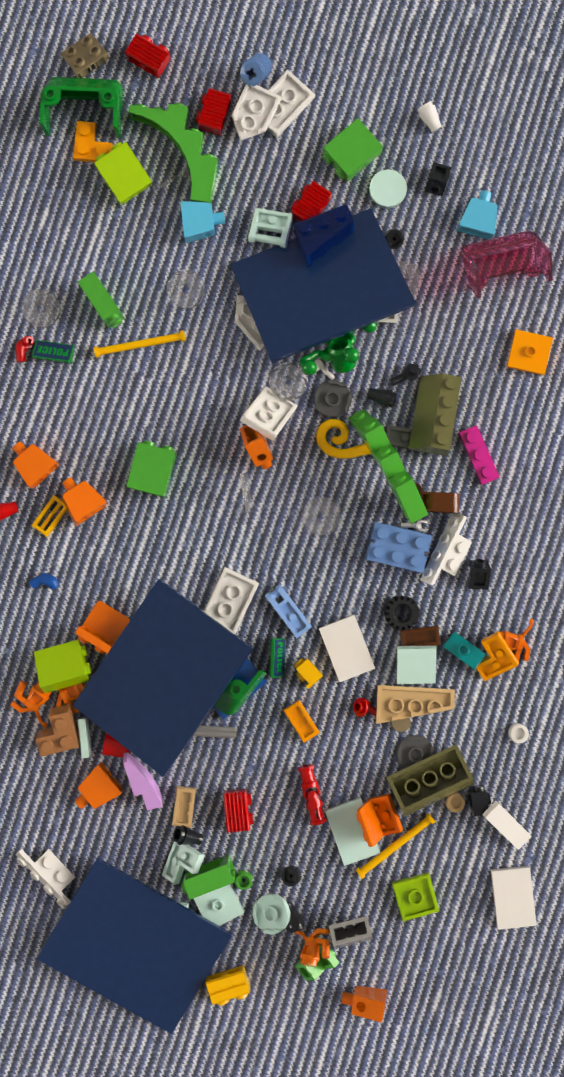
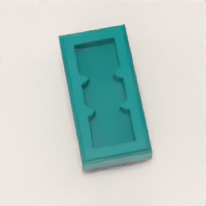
M455 631L443 646L474 670L486 656L484 652Z

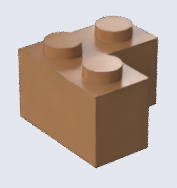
M71 704L51 708L49 720L52 727L38 730L35 738L41 757L78 748L80 744L79 730Z

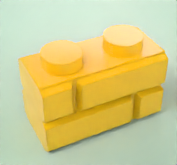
M244 965L206 978V986L213 1005L217 1003L219 1006L225 1005L230 999L236 998L240 1000L247 997L250 993V984Z

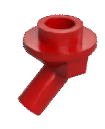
M364 698L356 699L353 705L354 713L358 717L365 716L367 712L376 716V708L369 705L370 702Z

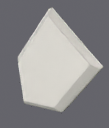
M245 85L231 114L240 141L266 132L282 96L258 85Z
M237 295L235 323L260 351L265 348L244 296Z

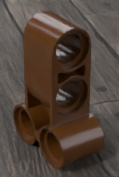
M415 483L427 512L459 513L460 494L423 492L421 485Z

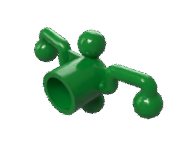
M374 322L362 327L364 332L372 333L376 330L377 323ZM354 331L344 334L343 337H337L324 342L323 344L328 345V347L323 351L316 350L302 357L300 365L304 374L312 375L316 372L317 365L313 360L317 358L323 361H331L335 372L346 373L351 371L359 358V352L352 346L356 341V337L352 334Z

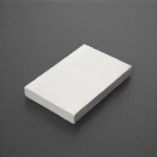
M288 69L269 89V91L282 96L267 128L276 138L283 133L315 98V94Z
M265 386L242 415L240 421L274 441L295 412L297 405Z
M224 567L204 612L236 634L259 583Z
M355 615L319 628L339 682L375 669Z
M520 866L490 870L497 929L536 926L530 867Z

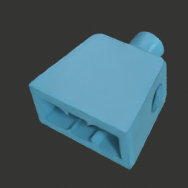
M482 190L480 191L479 199L471 198L456 231L488 240L493 238L496 229L497 204L490 202L491 192Z
M180 202L186 243L214 236V225L225 224L224 212L213 213L211 203Z

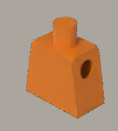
M248 425L239 428L244 446L256 467L261 465L262 469L270 468L273 456L265 436Z
M20 441L12 448L18 455L13 464L29 488H36L60 466L56 460L34 444L27 448Z
M72 477L62 483L67 490L62 495V500L75 526H78L106 507V500L86 481H82L77 485Z
M100 762L78 787L81 795L75 799V803L80 809L84 808L87 804L96 809L119 796L124 789L105 765Z
M356 986L354 993L343 991L341 1004L352 1006V1015L382 1022L387 990Z

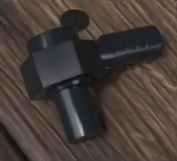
M408 364L403 373L389 379V381L394 386L406 379L416 380L421 370L418 364Z

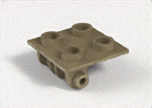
M92 33L84 36L81 40L60 53L77 78H84L88 75V69L92 73L91 65L98 69L109 59L108 52Z

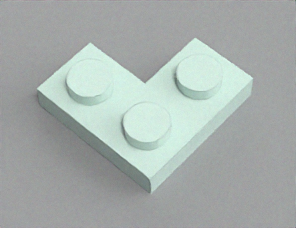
M174 841L162 876L173 884H179L184 869L192 874H198L205 855L190 845H178Z

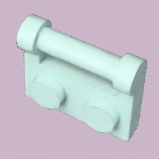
M256 208L248 241L252 243L257 241L280 245L281 248H286L293 214ZM264 230L282 233L281 237L257 234V231Z

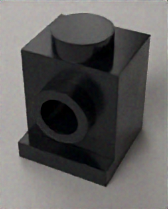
M475 785L473 789H468L470 810L473 816H482L490 807L488 805L491 804V797L486 792L484 785Z

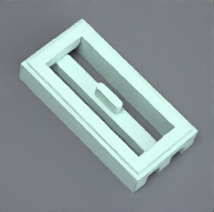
M81 717L77 720L81 757L89 758L92 755L89 720L87 717Z

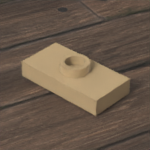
M176 787L172 826L184 825L188 828L192 827L196 788Z

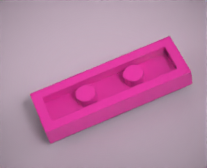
M477 425L458 433L480 484L484 485L500 478Z

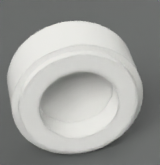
M516 723L509 728L508 735L513 742L523 743L528 739L529 732L524 725Z

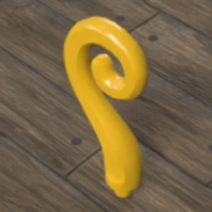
M326 420L320 424L316 431L318 446L324 453L333 458L349 459L363 455H372L365 443L347 449H339L327 442L326 433L330 428L334 427L341 431V435L332 437V443L341 445L347 441L349 430L346 424L340 420Z

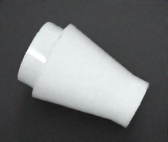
M431 101L418 109V116L430 128L432 133L442 127L436 107L432 105Z

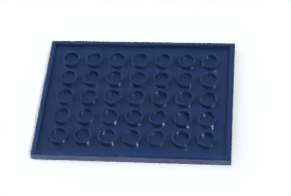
M371 208L288 241L286 248H281L280 245H277L230 264L272 363L416 306V302Z
M158 579L73 704V707L164 777L247 659L253 647L163 580Z
M97 857L38 954L37 960L172 1034L230 940L232 933Z

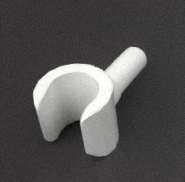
M317 359L314 361L317 365L316 372L321 369V371L324 374H326L331 380L335 378V376L332 373H330L326 369V367H324V364L321 360Z
M420 520L412 524L401 523V528H414L420 532L429 530L423 529L421 526L422 523H428L427 520Z

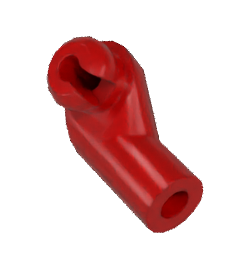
M24 336L16 343V362H26V351L34 344V339L31 336Z

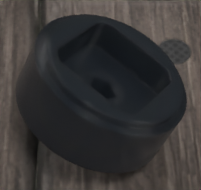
M390 229L384 236L391 249L401 247L404 242V236L398 229Z
M288 866L283 869L281 879L285 885L291 887L301 881L302 876L299 868Z

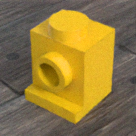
M301 658L293 665L298 671L296 673L298 678L302 682L305 680L308 682L306 684L308 689L323 677L321 672L308 658L305 660Z

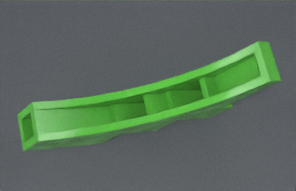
M181 103L169 104L168 111H165V109L160 107L153 109L147 108L142 104L130 105L129 115L131 120L145 123L159 130L182 153L191 174V202L212 204L218 170V158L211 154L201 155L204 141L203 132L194 128L186 130L189 118L188 107Z
M365 409L355 412L348 419L380 467L405 517L412 524L429 515L413 478L405 470L396 449L390 444L382 424Z

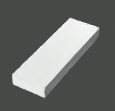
M497 801L482 814L518 850L532 837Z

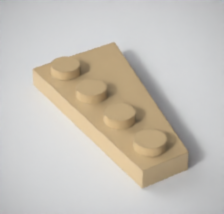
M377 685L376 724L453 710L455 689Z

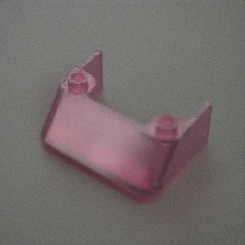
M524 231L465 245L461 249L468 283L477 298H481V289L488 285V279L523 271L530 277H537L543 274L548 281H553L552 252L533 231Z

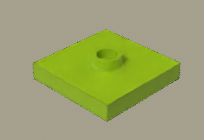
M429 872L392 882L402 922L440 911Z

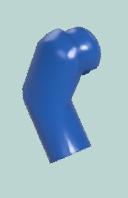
M42 573L29 580L33 589L42 584L49 586L50 589H56L59 585L57 578L47 573Z

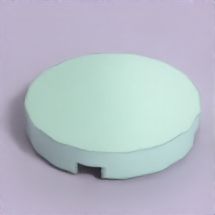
M381 170L374 175L370 182V197L379 207L386 209L395 208L406 196V181L395 170Z
M270 893L261 896L253 907L254 923L266 934L280 933L287 927L290 921L289 905L284 898L277 894Z

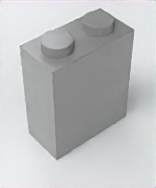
M367 916L329 926L335 949L373 940Z

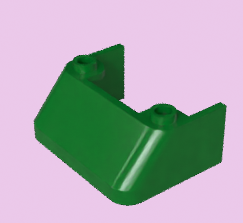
M53 77L47 82L41 92L39 121L45 135L50 136L51 106L57 105L60 99L97 100L102 107L113 109V129L117 139H121L123 89L119 81L114 79Z
M259 670L248 685L241 680L231 681L214 706L226 715L237 713L266 676L267 672Z

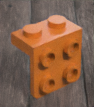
M98 601L84 624L78 627L75 634L79 636L78 639L83 643L88 644L90 642L95 646L94 649L99 653L104 654L106 652L108 654L130 622V619L106 603Z
M390 793L369 798L357 809V820L362 826L363 837L369 847L375 846L383 836L400 833L403 830Z

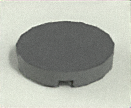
M328 380L317 387L314 394V405L321 415L327 418H338L348 411L352 396L344 383L338 380Z
M420 735L407 736L401 740L396 751L397 761L403 769L435 754L434 747L430 741Z

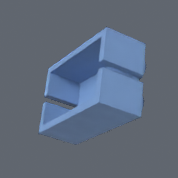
M375 522L370 540H375V543H369L365 560L424 573L427 556L424 553L429 552L432 535Z

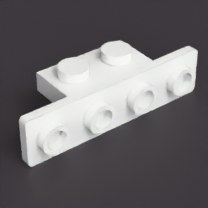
M452 513L435 550L431 554L424 573H422L420 581L433 586L441 570L450 575H456L472 543L459 535L467 519L466 516Z
M22 849L15 854L18 857L16 859L18 863L23 867L26 866L31 871L30 875L36 881L40 880L44 885L43 889L49 895L53 894L57 898V904L65 910L71 901L63 894L62 890L75 876L49 849L35 863Z

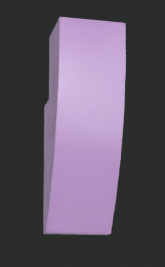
M128 752L124 753L123 764L134 796L142 794L147 811L162 807V794L153 776L135 757Z

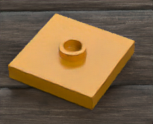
M516 329L506 367L544 376L553 338Z

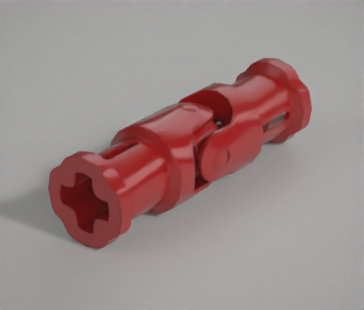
M306 764L297 768L302 778V792L307 801L306 809L310 813V825H320L327 822V818L324 817L322 810L323 801L320 799L318 780L314 776V764Z

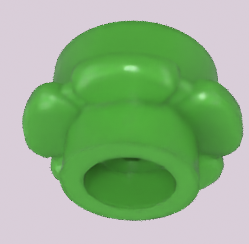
M241 870L235 876L234 883L241 890L248 889L253 884V876L250 872Z

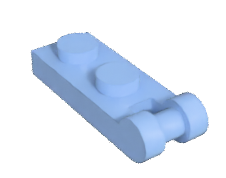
M279 584L273 592H268L265 597L295 637L298 638L312 626ZM281 595L284 600L278 604L275 599Z

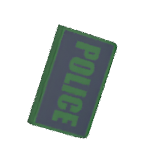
M36 340L32 358L72 364L75 346Z
M285 638L271 639L270 678L283 677L285 675Z

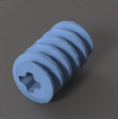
M258 53L248 59L240 69V76L243 82L248 86H256L263 81L272 70L270 58L263 53Z

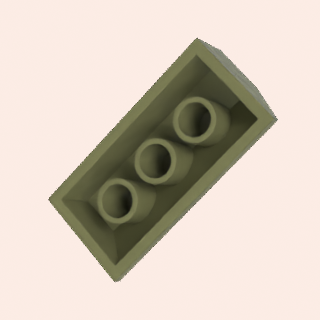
M448 374L420 377L409 450L446 456L449 453L462 377Z
M457 745L451 746L386 777L404 817L474 784V778Z

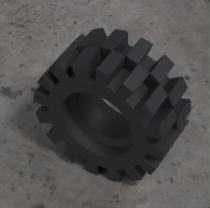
M395 596L385 605V620L394 629L408 630L414 627L415 623L417 624L418 617H420L418 604L410 597ZM404 605L409 610V616L401 621L395 617L394 612L398 606Z

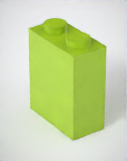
M127 142L115 144L111 148V152L100 154L96 157V162H94L96 169L121 206L152 186L151 179Z
M77 639L34 652L39 686L45 693L90 681L89 674L92 671L89 662L86 661V656H88L86 645H83Z

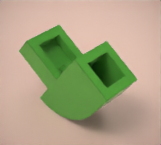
M320 946V960L317 962L316 967L301 965V959L295 964V967L306 981L316 980L325 969L335 968L340 962L337 960L336 954L332 949H330V958H322V946Z

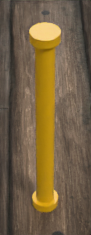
M180 330V333L100 348L95 346L94 352L96 358H99L100 355L179 340L185 342L186 338L184 330Z
M427 813L423 820L363 867L355 869L362 879L365 878V874L429 824H434L435 820Z

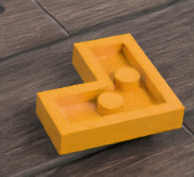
M77 121L73 153L74 161L94 163L96 162V157L100 154H108L112 151L113 143L95 141L97 130L95 122Z
M499 631L481 640V644L489 656L484 658L476 669L484 681L518 666V660Z

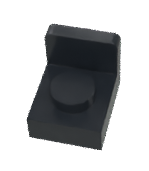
M433 162L425 192L443 196L452 167Z
M484 559L469 560V589L488 590L491 573L489 562Z

